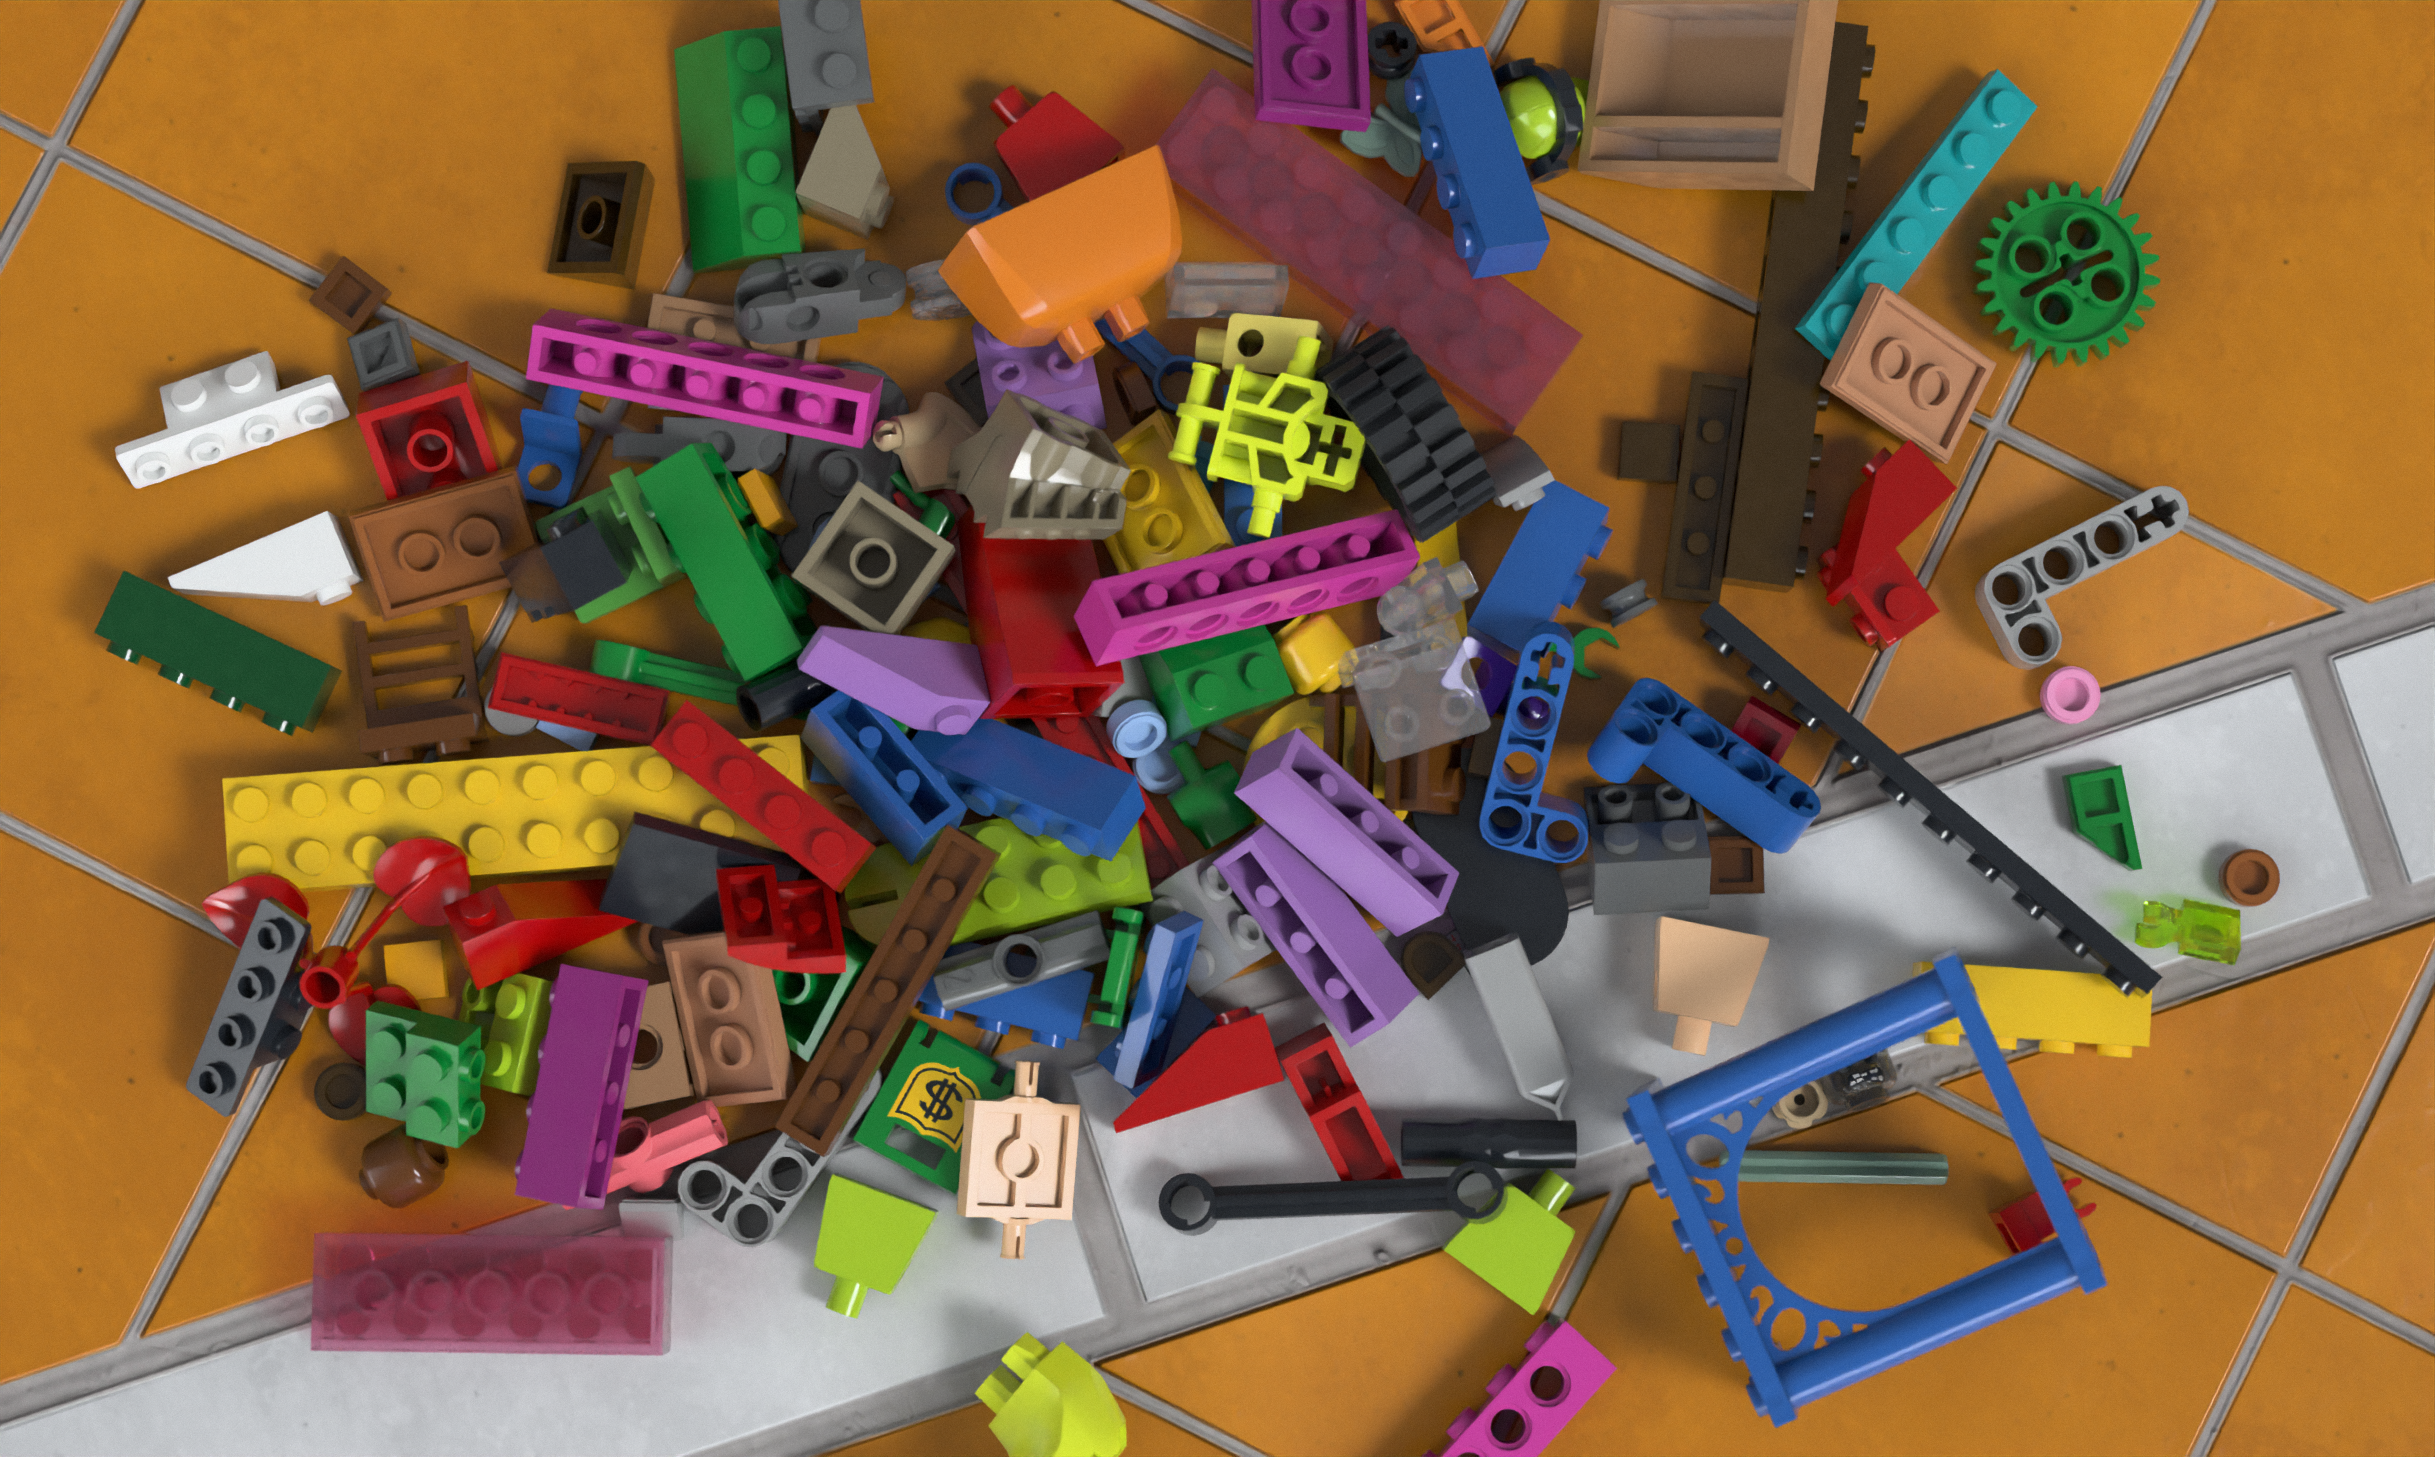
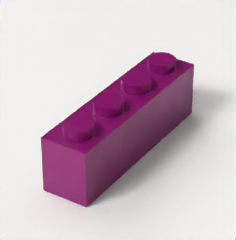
M560 965L559 975L554 980L550 990L549 1001L552 1010L547 1034L543 1037L538 1050L540 1070L536 1091L530 1097L527 1105L529 1126L525 1146L520 1152L515 1166V1176L517 1179L515 1195L574 1208L604 1209L649 980L570 965Z

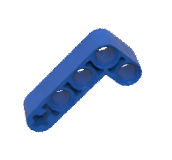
M1544 621L1535 624L1527 632L1523 640L1491 774L1482 800L1480 830L1484 839L1490 845L1499 849L1556 863H1567L1576 860L1582 855L1587 846L1588 818L1586 812L1578 803L1570 799L1542 793L1541 789L1574 665L1575 642L1572 634L1565 626L1557 622ZM1546 642H1552L1557 644L1556 650L1558 655H1554L1551 659L1547 680L1538 676L1540 650L1544 649ZM1538 696L1549 704L1550 711L1542 718L1530 719L1519 711L1518 705L1527 697ZM1523 751L1535 759L1536 765L1529 772L1523 774L1515 773L1509 770L1504 760L1510 753ZM1510 806L1521 814L1522 819L1517 825L1508 828L1497 825L1490 815L1498 807ZM1567 820L1577 827L1578 833L1571 840L1557 841L1547 833V827L1555 821Z
M1641 678L1635 682L1588 749V762L1593 770L1602 778L1618 784L1626 783L1644 763L1677 788L1690 794V797L1759 846L1773 853H1787L1821 810L1818 796L1806 783L1670 687L1655 679Z

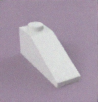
M328 511L167 577L171 588L183 594L299 602L318 600L321 606L350 596L353 593L350 586L364 580L339 518Z

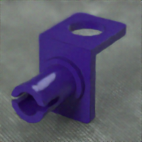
M1464 636L1442 672L1438 684L1441 688L1463 701L1464 712L1491 718L1496 712L1504 717L1517 665L1474 638ZM1472 657H1479L1483 661L1468 688H1466L1460 678L1462 665ZM1534 696L1523 699L1518 705L1519 711L1530 719L1544 717L1549 708L1548 703Z

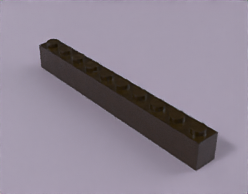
M1835 21L1814 191L1772 190L1747 372L1749 387L1722 584L1787 593L1794 587L1795 579L1803 580L1805 576L1808 547L1799 545L1802 523L1811 524L1816 499V491L1807 489L1810 467H1819L1823 448V434L1814 433L1817 411L1826 412L1830 391L1820 385L1823 378L1824 355L1802 336L1795 327L1841 268V266H1837L1839 244L1848 245L1850 240L1853 211L1844 210L1846 191L1847 189H1856L1860 171L1861 157L1859 155H1852L1854 133L1863 134L1868 111V100L1859 99L1861 79H1870L1874 65L1875 45L1866 44L1869 26Z

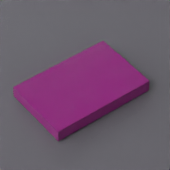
M1252 0L1255 120L1366 132L1371 123L1366 0Z

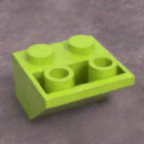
M517 973L477 991L469 976L462 992L463 1003L459 1021L481 1026V1050L484 1051L486 1058L484 1071L481 1076V1084L527 1096H532L536 1091L540 1070L538 1050L548 1030L552 1010L549 996L554 981Z

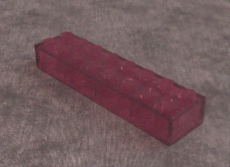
M1213 68L1156 143L1162 152L1172 189L1176 195L1368 334L1372 335L1386 325L1396 329L1399 336H1403L1409 343L1414 355L1417 354L1423 361L1429 375L1434 377L1440 386L1510 436H1513L1576 350L1583 337L1580 332L1501 275L1472 279L1465 258L1461 259L1457 255L1454 242L1291 124L1255 120L1254 97Z

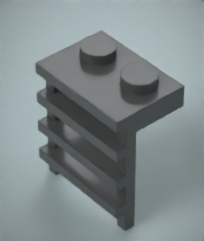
M778 0L792 109L795 111L799 125L802 126L803 133L815 132L816 136L820 135L825 123L823 109L875 102L861 0Z

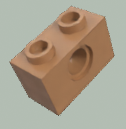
M671 982L647 986L639 1031L647 1030L652 1033L657 1040L658 1049L655 1057L648 1063L640 1064L633 1059L623 1109H634L696 1096Z

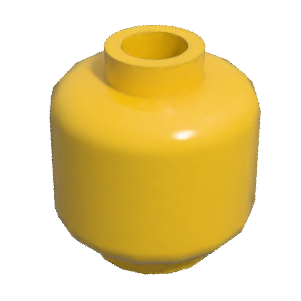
M1319 612L1313 615L1297 616L1272 636L1291 686L1297 693L1306 695L1319 688L1324 695L1330 694L1352 676L1346 665L1353 659L1355 647L1327 613Z

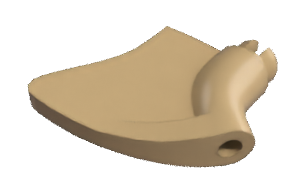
M929 392L923 395L917 411L893 416L889 421L881 420L876 423L873 429V441L879 450L884 452L892 450L895 454L899 455L907 478L915 493L937 489L956 490L958 478H947L951 450L980 432L982 427H979L970 414L953 400L940 393Z

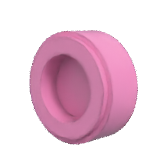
M2075 666L2063 667L2051 673L2043 682L2040 690V702L2044 712L2055 722L2065 725L2077 724L2091 717L2097 710L2101 697L2100 687L2095 677L2087 670Z

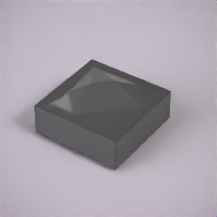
M399 318L347 338L360 387L363 391L420 374L407 325Z

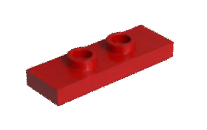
M501 652L488 709L650 746L663 730L671 692Z

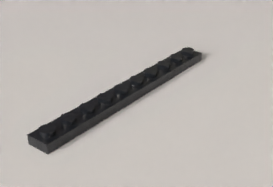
M1716 600L1700 616V626L1706 630L1701 638L1709 647L1725 659H1728L1732 653L1750 667L1745 676L1768 696H1772L1777 690L1794 704L1789 713L1800 724L1814 734L1821 727L1838 741L1833 750L1845 762L1858 771L1866 765L1882 779L1877 787L1890 800L1901 808H1904L1910 802L1926 816L1921 824L1935 838L1947 846L1954 839L1971 854L1966 860L1967 864L1980 876L1992 884L1999 877L2016 892L2011 898L2012 902L2035 921H2038L2043 915L2061 930L2056 936L2057 940L2070 952L2082 960L2088 953L2106 968L2101 974L2102 978L2115 990L2127 998L2133 991L2143 998L2161 980L2162 976Z

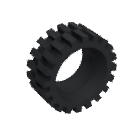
M1386 325L1317 369L1315 381L1324 383L1328 389L1326 405L1331 410L1330 414L1332 417L1354 422L1366 440L1361 466L1368 477H1371L1383 499L1387 500L1390 504L1391 509L1398 510L1407 530L1412 536H1415L1417 541L1420 543L1425 542L1495 497L1494 482L1485 469L1487 466L1482 456L1474 447L1475 443L1472 437L1462 426L1458 419L1459 415L1452 404H1449L1444 397L1442 389L1435 378L1429 375L1423 361L1417 354L1414 355L1409 343L1403 336H1399L1396 329Z

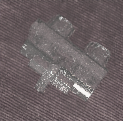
M1436 557L1422 563L1399 584L1384 593L1377 603V616L1386 631L1395 636L1405 637L1409 646L1425 640L1463 609L1460 602L1479 591L1478 586L1463 560L1443 569Z

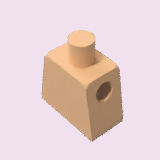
M1663 916L1656 918L1653 1011L1678 1016L1672 1044L1673 1050L1706 1056L1712 1023L1730 1027L1738 1026L1767 951L1770 938Z

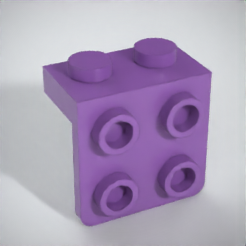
M979 321L974 323L972 334L988 418L993 414L1006 389L1015 393L1029 396L1061 413L1082 419L1098 429L1107 428L1093 355L1074 364L1058 340L1045 346L1022 348L1009 346L998 340Z

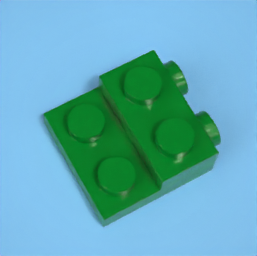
M377 1000L366 1009V1112L406 1122V1135L459 1148L480 1130L485 1117V1104L483 1101H480L481 1076L486 1060L485 1053L481 1050V1026Z

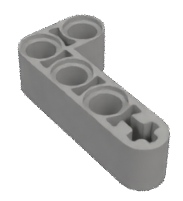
M2158 486L2151 488L1998 564L1984 574L1976 585V602L2003 656L2009 664L2018 669L2030 670L2038 668L2053 659L2061 648L2062 635L2045 600L2175 535L2183 529L2188 520L2189 508L2184 496L2172 487ZM2164 507L2166 509L2168 517L2162 521H2156L2139 531L2136 530L2133 521L2144 516L2153 508L2159 509ZM2097 527H2109L2117 534L2119 548L2116 554H2106L2096 546L2094 533ZM2046 552H2058L2065 557L2069 566L2065 579H2054L2046 573L2043 566V558ZM1996 577H2007L2017 586L2018 598L2014 605H2004L1993 596L1992 583ZM2022 628H2034L2042 635L2044 649L2040 656H2030L2020 648L2018 637Z
M881 1067L876 1072L868 1090L864 1093L829 1155L823 1157L783 1132L748 1181L718 1161L704 1160L690 1164L682 1172L678 1180V1193L681 1201L688 1209L733 1242L743 1247H757L770 1242L777 1236L872 1106L884 1083ZM783 1157L795 1159L801 1165L803 1171L800 1184L793 1190L780 1188L773 1178V1168L776 1162ZM703 1170L714 1172L720 1178L722 1184L719 1197L711 1203L700 1201L692 1189L695 1176ZM748 1204H756L762 1207L768 1216V1226L759 1237H751L740 1228L739 1215L741 1210Z

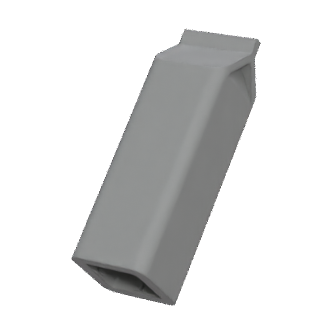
M1518 933L1507 934L1464 952L1465 962L1520 1095L1554 1110L1558 1120H1563L1561 1104L1570 1086L1574 1072Z

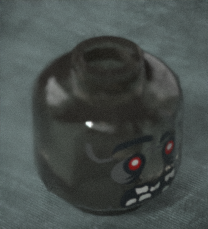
M1886 1048L1819 1079L1825 1096L1831 1104L1845 1106L1847 1113H1854L1872 1108L1889 1100L1888 1090L1896 1084L1898 1076L1889 1050Z

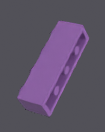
M1295 728L1252 753L1234 793L1396 937L1443 914L1459 872L1302 731Z
M1263 821L1244 834L1212 862L1350 1048L1391 1023L1420 994L1340 886L1266 821Z

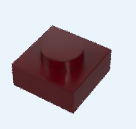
M1751 696L1731 731L1779 764L1802 724L1756 697Z

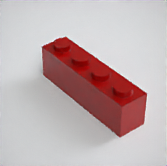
M688 700L683 703L650 745L839 893H842L876 849L873 844Z

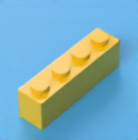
M1921 961L1913 963L1912 978L1935 968L1933 962ZM1964 964L1979 996L1980 1006L2000 1049L2016 1050L2017 1039L2040 1041L2039 1052L2074 1054L2075 1043L2097 1045V1056L2132 1058V1047H2149L2152 990L2143 998L2134 991L2127 998L2108 984L2101 974ZM1958 1017L1923 1032L1925 1033L1924 1044L1959 1046V1035H1966Z

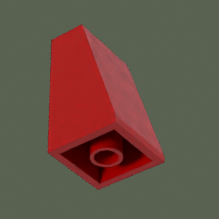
M971 505L957 521L970 643L971 645L978 646L991 701L979 716V719L1089 717L1125 683L1121 660L1098 666L1095 665L1074 619V614L1092 581L1101 579L1092 539L983 538L986 523L973 522L975 512Z

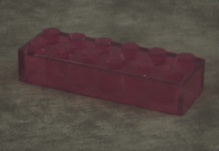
M324 1231L314 1233L311 1351L662 1356L671 1352L673 1236Z

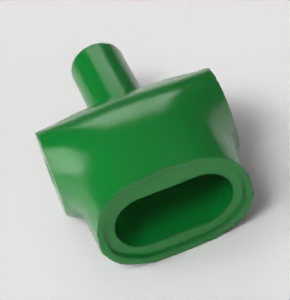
M1187 740L1167 751L1185 782L1166 798L1180 822L1197 837L1205 850L1219 844L1257 819L1252 809L1234 793L1240 777L1228 760L1204 769Z

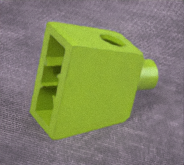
M1548 1168L1528 1196L1511 1183H1505L1508 1190V1200L1500 1216L1485 1224L1465 1222L1442 1246L1444 1251L1533 1316L1539 1309L1576 1232L1556 1217L1576 1188ZM1498 1191L1476 1213L1489 1209L1496 1201Z
M832 1174L828 1185L814 1259L815 1268L836 1275L825 1307L845 1316L858 1319L869 1288L891 1295L897 1288L934 1224L939 1211L841 1174Z

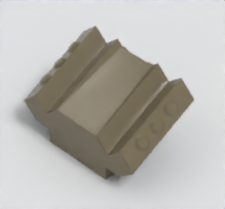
M1006 389L995 411L981 431L952 448L947 478H958L956 494H965L975 512L973 522L986 523L983 538L1083 540L1106 539L1122 529L1127 500L1120 490L1131 470L1103 430L1075 416L1047 407L1029 396Z

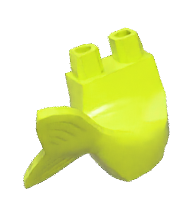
M1026 1332L1010 1347L1001 1359L1003 1363L1023 1380V1383L1021 1384L1010 1372L1000 1365L974 1393L997 1414L988 1426L1007 1450L1009 1457H1119L1127 1446L1126 1418L1103 1377L1063 1341L1050 1352L1029 1332Z

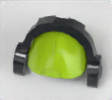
M1533 57L1512 61L1499 67L1493 74L1497 86L1504 87L1500 97L1520 154L1526 158L1538 159L1526 168L1531 185L1548 182L1566 174L1570 170L1567 162L1574 148L1581 146L1589 81L1570 77L1564 68L1557 69L1549 63H1536Z

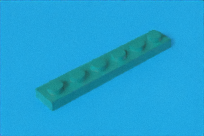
M1997 69L1985 75L1795 327L1802 336L1830 361L1869 283L1883 284L1894 293H1899L2038 107L2001 71Z

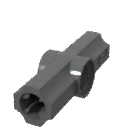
M1096 910L1027 933L1011 935L1001 941L941 959L933 973V979L944 1009L949 1011L1022 987L1033 986L1041 981L1107 961L1110 957L1111 948L1099 911ZM1019 944L1029 945L1037 956V964L1034 971L1023 978L1012 974L1007 965L1009 952Z

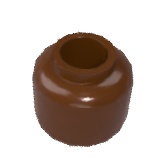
M406 1123L370 1141L363 1148L361 1157L362 1169L359 1171V1180L362 1188L370 1198L374 1200L380 1199L391 1208H405L435 1192L443 1184L445 1169L449 1164L448 1153L443 1144L406 1135Z

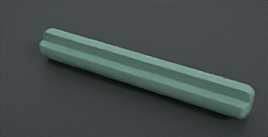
M1728 1150L1720 1153L1719 1167L1728 1161ZM1745 1150L1740 1165L1738 1181L1943 1185L1947 1183L1949 1164L1947 1156L1938 1153Z

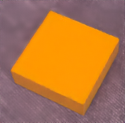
M754 468L738 478V485L762 528L776 535L783 536L798 527L772 477Z
M444 940L383 946L387 984H397L404 987L416 1000L449 997Z

